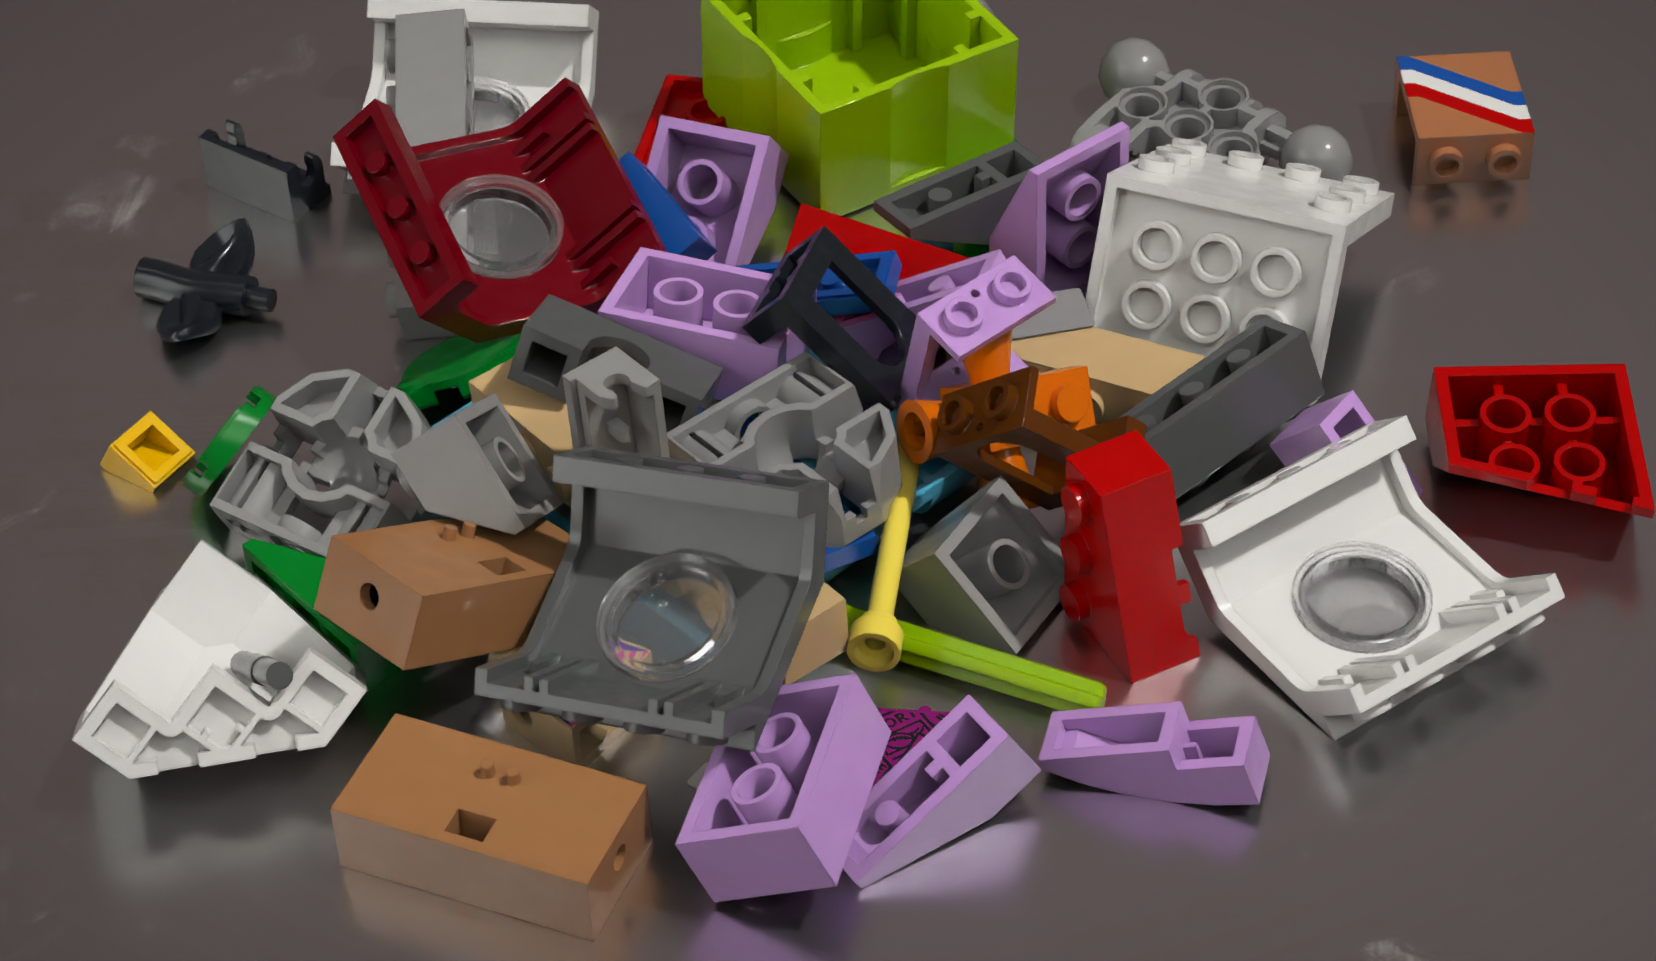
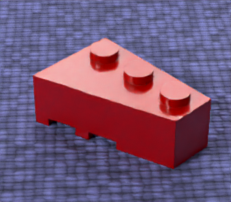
M1137 430L1066 456L1065 487L1061 489V501L1065 511V536L1060 540V549L1064 559V585H1061L1059 594L1067 616L1073 622H1080L1131 684L1200 657L1198 638L1193 634L1188 635L1184 630L1181 605L1192 601L1190 585L1185 579L1176 580L1172 549L1182 546L1183 540L1172 469Z

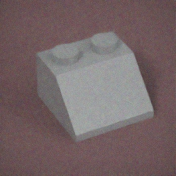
M495 393L451 415L391 453L392 458L397 464L396 475L402 488L411 498L419 500L428 512L461 521H468L476 525L515 535L563 504L560 496Z

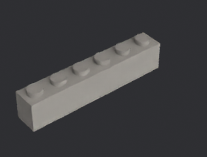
M464 8L395 15V38L386 40L387 64L390 74H395V86L386 87V104L391 106L410 147L475 134L474 43ZM476 198L455 207L447 215L446 220L469 266L476 268ZM386 250L388 264L392 268L394 265ZM395 269V282L386 283V305L389 317L399 318L405 339L414 340L458 336L418 317Z

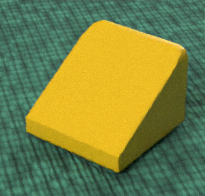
M150 411L108 447L100 462V466L109 473L153 493L190 461L196 452Z

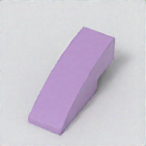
M1175 701L1053 711L1038 762L1043 771L1084 785L1129 796L1202 805H1259L1270 752L1256 716L1189 721L1182 702Z

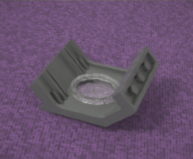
M584 446L553 455L552 482L572 485L568 545L526 642L520 650L513 654L475 667L474 695L501 699V707L509 711L536 712L562 717V719L569 722L596 723L623 728L625 731L635 734H657L684 739L695 745L722 746L755 752L824 583L829 481L593 446Z

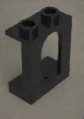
M823 226L783 256L742 328L755 341L762 344L787 326L829 368L855 386L863 412L877 403L882 404L891 412L902 398L898 389L902 383L916 316L826 226ZM828 268L893 333L896 342L884 349L877 360L812 298Z

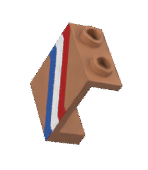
M1510 51L1396 57L1392 103L1396 116L1410 117L1416 139L1412 177L1414 185L1530 179L1535 130Z

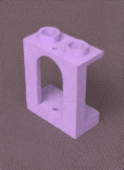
M1013 255L917 313L899 392L902 398L897 407L899 408L905 400H941L939 388L969 382L963 359L1010 330L1013 332L1015 327L1054 304L1057 297ZM940 344L953 358L933 370L938 345ZM1011 350L1010 373L1028 367Z

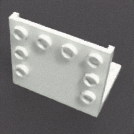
M1174 138L1171 145L1157 146L1156 150L1148 154H1140L1138 159L1107 173L1085 298L1095 321L1093 327L1207 357L1266 316L1306 331L1315 363L1322 379L1347 247L1391 216L1395 193L1378 190L1380 182L1367 177L1346 175L1343 182L1320 177L1322 171L1320 168L1307 164L1287 163L1285 169L1263 165L1264 157L1252 152L1232 150L1229 151L1228 157L1207 153V144L1184 138ZM1317 400L1311 403L1309 406L1312 407L1317 402Z

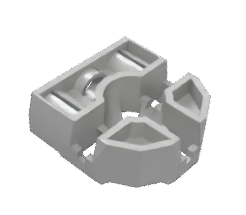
M807 351L667 432L670 458L829 481L826 548L844 547L885 522L888 518L890 506L902 487L897 437L889 409L877 403L863 412L855 386ZM758 412V417L748 425L744 436L740 437V431L746 419ZM813 459L817 460V465L815 469H811L803 462L794 463L793 461ZM840 493L861 508L860 515L856 517V514L852 511L844 514Z
M351 369L311 373L279 394L270 407L271 412L280 423L273 433L277 438L273 447L268 445L264 447L249 441L209 504L222 522L234 532L250 539H257L326 558L332 535L427 521L431 518L433 513L426 511L421 502L416 509L409 507L404 515L393 503L384 499L392 480L399 482L396 475L397 464L392 458L391 453L428 431L431 427L412 399L401 390L391 387L388 391ZM305 441L313 445L309 450L315 457L311 463L302 460L299 467L292 458L302 442ZM382 467V472L379 475L378 471ZM316 483L330 487V491H316ZM300 501L318 515L332 519L323 534L306 522L292 516Z

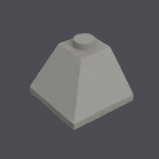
M1002 475L988 482L917 539L904 555L899 590L928 625L969 642L1016 655L1059 603V590L1061 585H1064V559L1057 543Z

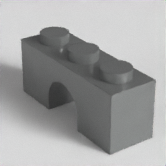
M548 294L523 325L507 377L512 381L566 403L562 375L604 352L618 347L660 379L666 430L669 432L711 407L724 367Z

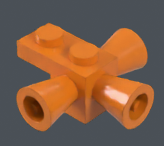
M1012 330L962 360L969 382L939 388L941 400H905L900 405L896 419L897 434L904 453L911 461L922 464L937 457L934 455L938 431L937 417L942 406L944 394L1010 373ZM1069 366L1040 372L1038 374L1033 409L1076 431L1096 425L1088 367ZM990 443L980 447L986 453L1029 473L1020 448L1021 445ZM979 477L978 490L989 481ZM1019 496L1029 510L1038 507L1033 502Z

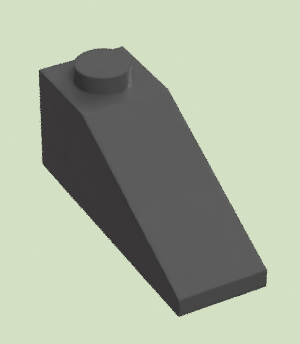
M1015 140L875 200L874 211L910 239L989 245V237L1027 172L1044 161Z

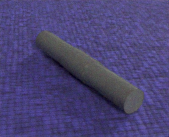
M239 651L233 655L230 661L231 670L235 675L261 686L284 689L290 685L293 679L291 667L287 663L275 660L270 656Z

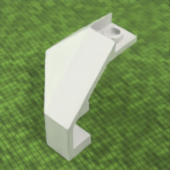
M201 539L165 589L161 590L77 721L72 741L128 779L158 775L160 771L196 765L206 767L257 758V755L298 748V751L325 747L366 693L365 672L258 574L252 575ZM239 651L270 656L275 660L287 663L293 671L292 682L284 689H274L252 683L232 672L230 667L231 658Z

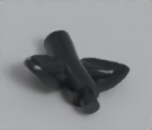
M239 218L228 223L207 238L195 250L188 268L160 259L143 257L138 262L134 272L133 288L136 296L166 304L157 319L156 328L160 337L167 342H178L217 332L222 324V314L250 317L255 310L271 313L277 303V292L275 289L260 287L257 278L249 276L254 264L255 245L253 233L246 218Z

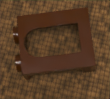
M1034 366L944 394L942 406L937 417L938 431L934 455L989 482L1002 475L1018 496L1046 510L1063 507L1061 489L1065 487L1066 456L1133 430H1137L1145 439L1147 425L1129 415L1076 431L1033 409L1039 369ZM990 443H1011L1036 451L1034 476L986 453L980 447Z

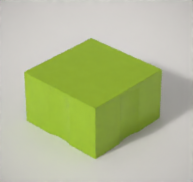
M700 0L703 98L707 100L708 107L718 118L721 116L725 117L728 128L770 136L789 154L782 185L800 204L803 203L843 216L871 205L879 198L1014 141L1019 39L978 0Z

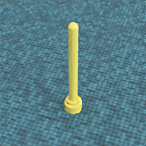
M898 442L902 487L890 506L887 520L883 523L868 610L852 623L846 649L848 658L854 665L871 672H883L895 667L900 660L904 639L903 630L894 617L920 464L914 463L906 456L900 442Z

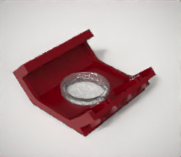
M566 77L516 121L500 129L410 147L391 106L374 99L333 136L336 146L418 317L475 343L521 333L523 325L548 294L597 314V311L640 247L668 252L580 86Z

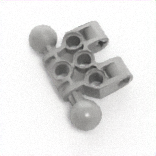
M1128 38L1113 44L1102 57L1098 78L1104 95L1110 100L1103 104L1077 129L1069 146L1070 149L1122 121L1130 126L1129 162L1138 159L1140 154H1148L1156 150L1157 146L1171 145L1174 138H1184L1207 144L1206 152L1228 157L1229 151L1232 150L1252 152L1264 157L1263 165L1271 158L1279 161L1280 169H1285L1287 163L1315 166L1322 170L1320 177L1343 182L1344 176L1350 175L1353 167V156L1348 141L1333 127L1311 124L1291 132L1286 129V116L1274 108H1263L1259 101L1249 97L1247 87L1240 81L1230 78L1204 80L1200 73L1192 69H1184L1174 76L1170 74L1164 52L1149 40Z

